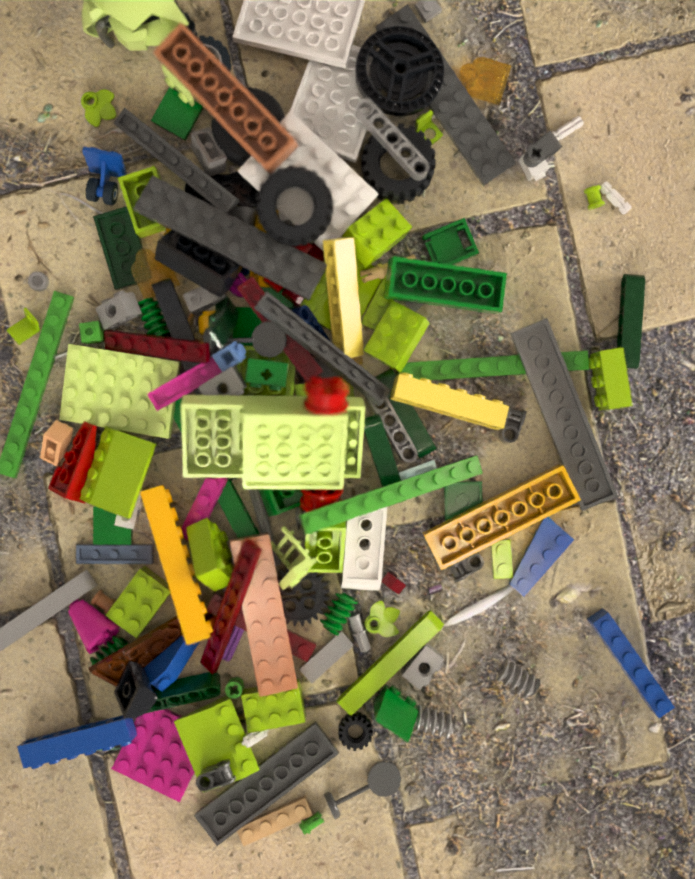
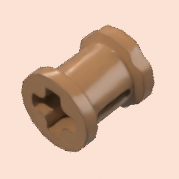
M100 590L91 601V604L97 605L107 614L116 602V599L112 600L103 593V590Z

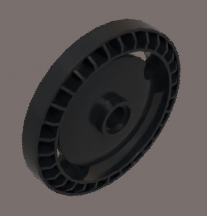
M405 26L386 27L372 34L363 43L356 59L355 78L363 98L370 99L383 113L392 116H409L423 111L436 99L444 80V63L435 43L422 32ZM391 42H403V43H393V44L386 45L387 43H391ZM370 56L373 58L370 75L375 88L370 83L366 70V63ZM400 69L404 73H398L396 70ZM428 70H432V83L428 90L420 97L409 100L422 92L428 80ZM379 90H384V91H386V92H387V98L384 97L383 95H381L380 93H378L377 91H379Z

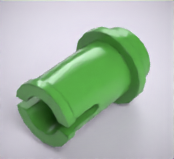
M319 811L308 819L302 820V823L299 824L304 834H310L311 830L325 822L324 818H321L322 815Z

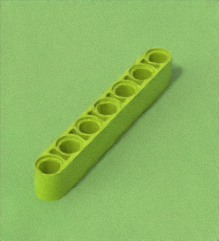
M431 610L427 611L347 688L336 702L350 716L353 715L442 629L444 623Z

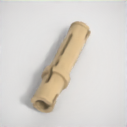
M414 254L404 257L409 259H416ZM379 263L373 268L360 271L361 277L368 275L362 278L363 283L377 278H385L388 263L383 265Z

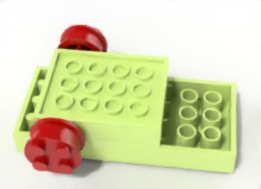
M317 376L310 377V380L304 384V391L307 393V397L183 395L181 403L183 477L243 478V489H300L303 494L300 499V506L306 513L342 501L340 496L344 492V478H361L365 418L363 397H346L350 387L347 383L343 382L341 377L321 378Z

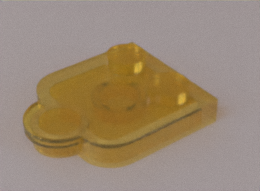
M478 57L472 64L467 63L463 65L459 75L461 80L466 83L465 89L471 97L499 105L511 65L485 57Z
M147 248L140 249L136 253V262L131 267V274L144 299L156 297L152 284L167 278H171L175 288L180 286L175 272L154 259L155 253Z

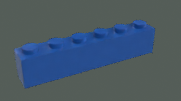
M602 608L587 618L649 709L658 718L674 709L675 707L609 612Z
M123 715L27 739L18 745L17 748L23 769L29 767L36 769L44 763L49 762V765H52L64 758L72 760L80 754L88 756L95 753L96 750L108 751L116 745L121 747L127 746L132 743V740L137 736L133 718L124 719Z

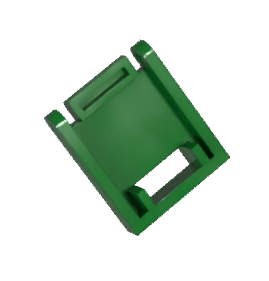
M465 218L422 236L423 240L429 238L431 240L426 242L425 246L432 262L455 265L479 254ZM464 230L470 244L465 249L457 232Z

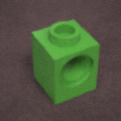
M100 321L79 323L81 343L87 345L105 343V330H103Z

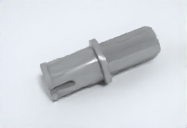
M360 613L351 615L348 619L354 632L352 635L356 638L360 652H366L371 649L366 635L367 629H364Z

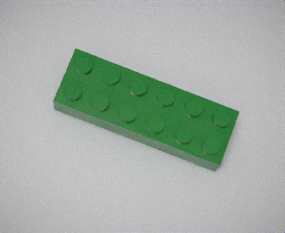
M393 256L388 259L384 298L497 314L503 310L507 273Z

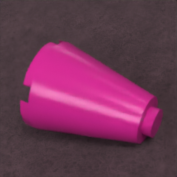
M77 599L70 604L68 613L89 654L100 650L98 646L102 644L107 645L106 642L108 640L111 641L112 636H116L119 633V625L85 600L79 601Z

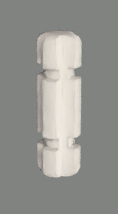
M577 116L552 133L559 141L574 132L575 129L580 128L584 124L580 116Z
M604 182L601 185L600 192L603 195L606 194V198L615 207L618 206V210L622 214H626L631 209V205L628 202H624L625 199L615 189L611 188L612 185L609 182Z
M269 729L243 737L242 745L250 748L267 737Z

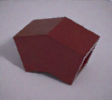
M387 572L381 581L398 595L406 586L403 581L391 572Z

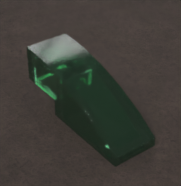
M229 297L215 304V313L209 316L208 334L219 348H222L231 336L239 316V311Z

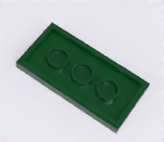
M127 206L93 216L114 289L117 291L153 280L141 239L135 232Z

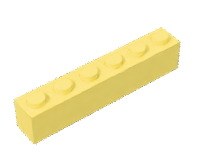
M340 237L323 240L324 260L327 264L326 281L332 343L350 358L364 355L354 238Z
M409 373L399 374L394 379L390 395L391 400L494 430L503 429L505 426L509 406L504 405L503 401L496 399L490 401L480 394H474L473 396L467 394L468 391L463 389H449V385L442 383L436 385L426 378H420L419 380L413 378V375Z

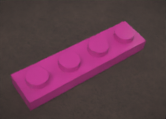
M211 357L210 362L200 363L149 392L147 395L155 409L159 411L183 397V395L197 389L202 384L222 373L214 358Z
M205 478L181 528L185 540L189 541L187 526L205 518L209 519L228 481L227 478Z

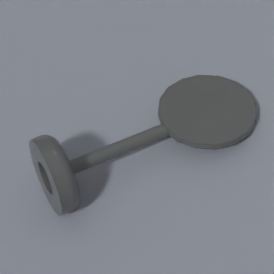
M264 322L258 325L252 333V338L218 339L217 331L211 327L206 328L204 332V342H209L210 355L217 352L220 343H233L237 341V343H252L254 349L260 355L274 357L284 350L287 340L285 332L272 322Z
M390 762L376 763L368 773L367 785L336 801L331 792L324 793L334 819L340 817L337 805L368 789H371L374 794L381 797L394 794L401 783V775L398 768Z

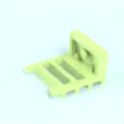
M286 526L281 528L285 536L276 546L273 541L271 542L272 550L289 570V573L279 583L282 590L288 586L291 588L296 586L317 561L315 558L311 559L308 556L309 550H304L300 546L302 541L300 539L297 541L293 537L294 531L289 532ZM290 540L293 545L283 555L280 550ZM297 549L300 555L290 564L287 559Z

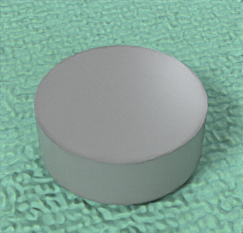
M36 271L28 277V284L30 288L40 292L48 287L49 279L44 273Z

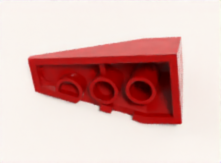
M85 421L83 422L73 439L72 449L69 452L66 451L63 456L65 461L62 466L56 467L48 486L49 490L65 499L86 503L80 500L81 490L88 477V471L94 460L97 426Z

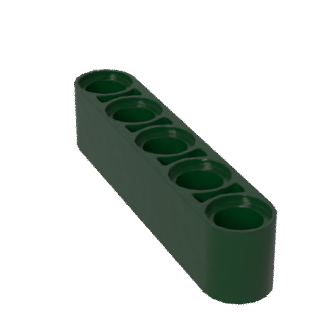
M624 274L621 280L617 348L623 347L626 368L637 369L640 363L645 276Z
M390 368L375 376V378L390 389L387 398L417 449L418 457L421 459L437 449L414 407L390 399L396 377Z
M380 414L364 418V433L382 487L401 481Z
M206 672L176 679L164 691H160L151 685L153 692L157 694V700L146 713L218 697L221 693L219 673L211 674Z

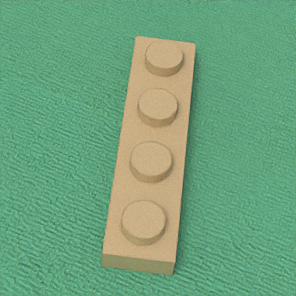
M305 795L252 819L239 829L237 833L243 846H246L313 816V811Z

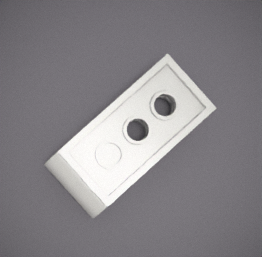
M387 507L346 521L343 572L341 573L340 582L341 589L380 590ZM363 520H370L367 527H361ZM362 539H368V543L365 546L359 545Z

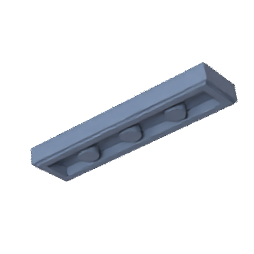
M154 544L76 545V564L154 563Z

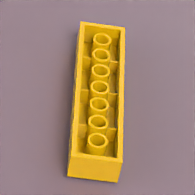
M558 464L422 534L440 569L443 570L581 499L564 465Z
M163 485L141 491L140 494L186 645L211 637L210 633L213 632L210 620L206 621L204 614L207 613L204 601L200 602L198 595L202 593L198 582L194 583L193 576H196L193 564H188L187 558L190 557L186 545H182L181 540L185 538L181 527H177L175 522L179 520L176 509L170 506V503L173 502L169 489L165 490Z

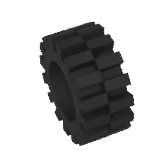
M358 712V714L354 713L351 716L347 714L345 718L341 719L338 735L342 745H346L349 750L353 748V751H357V748L362 750L363 746H368V742L372 740L373 729L371 721L367 719L366 715L362 716ZM352 725L361 726L363 729L362 735L358 738L351 737L348 733L349 727Z

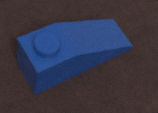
M182 635L144 667L150 684L160 691H164L179 677L200 641L186 645L184 635Z

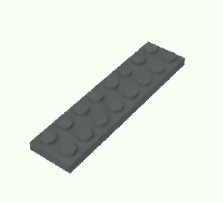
M315 721L258 765L260 770L236 781L198 810L194 817L218 846L337 756L339 751Z

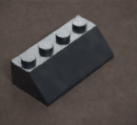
M172 230L157 241L154 258L156 261L219 298L232 287L243 268Z

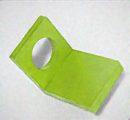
M430 110L426 114H421L416 119L415 131L418 133L421 130L424 133L427 129H433L436 135L433 139H430L432 146L443 134L432 122L433 112Z
M26 307L23 309L25 318L7 329L9 335L18 345L40 331L38 321Z

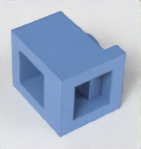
M234 341L214 353L212 357L220 370L224 372L246 358L244 355L246 350L242 344Z

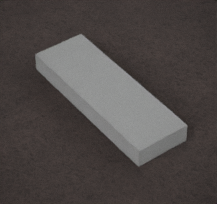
M341 630L339 631V636L335 635L308 662H305L299 670L313 683L350 650L354 643Z

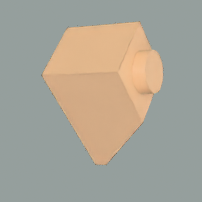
M56 420L43 435L40 458L57 467L71 442L73 428Z

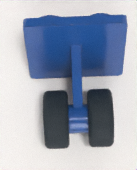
M83 147L82 152L89 171L101 174L100 179L89 178L87 181L86 199L97 202L102 197L104 204L113 206L118 198V184L109 181L110 176L119 178L128 175L122 155L115 151L108 152L95 147Z

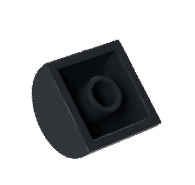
M129 661L114 690L124 719L142 716L151 709L157 700V694L153 692L143 667L137 662Z

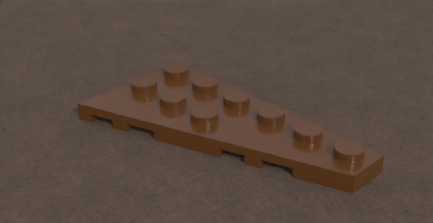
M208 611L204 614L206 621L212 617V614ZM178 615L88 668L90 673L116 687L129 661L139 663L144 669V667L183 635Z

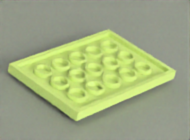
M68 344L59 420L83 424L85 421L98 427L105 428L107 426L116 430L169 439L172 434L176 401L157 411L147 394L179 376L181 362Z

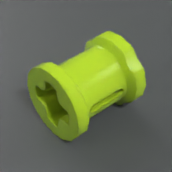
M601 185L592 186L584 190L589 203L587 206L588 210L605 205V201H602L600 193Z

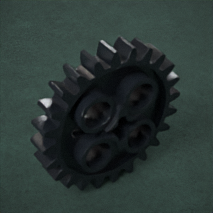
M287 567L286 572L282 569L279 570L281 576L277 575L278 584L289 573ZM307 572L308 574L300 579V582L290 591L282 590L279 586L284 616L287 618L286 624L293 620L294 626H296L297 621H300L301 625L304 626L305 620L311 624L312 617L318 620L317 613L324 614L321 607H328V604L324 601L329 600L330 597L325 594L330 592V589L324 588L328 582L321 581L324 577L323 574L317 576L318 572ZM308 579L312 582V586L305 588L302 586V581ZM297 590H299L301 594L308 593L311 591L316 592L315 594H303L300 599L297 595H295ZM282 595H294L287 598H282ZM311 598L314 600L315 605L308 607L304 601ZM288 601H293L296 607L288 609L285 604Z

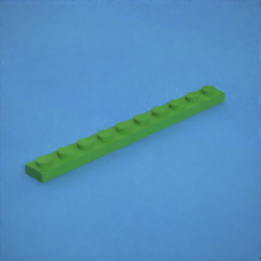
M57 291L53 293L0 458V474L17 478L75 298L73 296Z
M588 350L561 352L568 371L589 370ZM519 355L406 363L401 373L397 372V375L409 373L413 375V378L419 380L420 378H426L431 381L526 374Z
M475 455L301 514L299 517L304 533L310 534L483 474L478 456Z

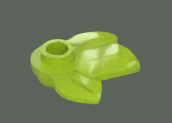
M101 89L96 93L89 91L84 93L81 98V104L85 109V118L94 127L100 125L101 119L112 120L117 116L115 108L110 103L115 95L109 90ZM90 100H94L92 105L88 104Z
M382 600L374 603L370 608V615L365 619V628L368 632L379 633L383 637L397 635L399 631L393 623L397 620L400 610L394 607L385 608ZM372 620L378 622L376 626H371Z

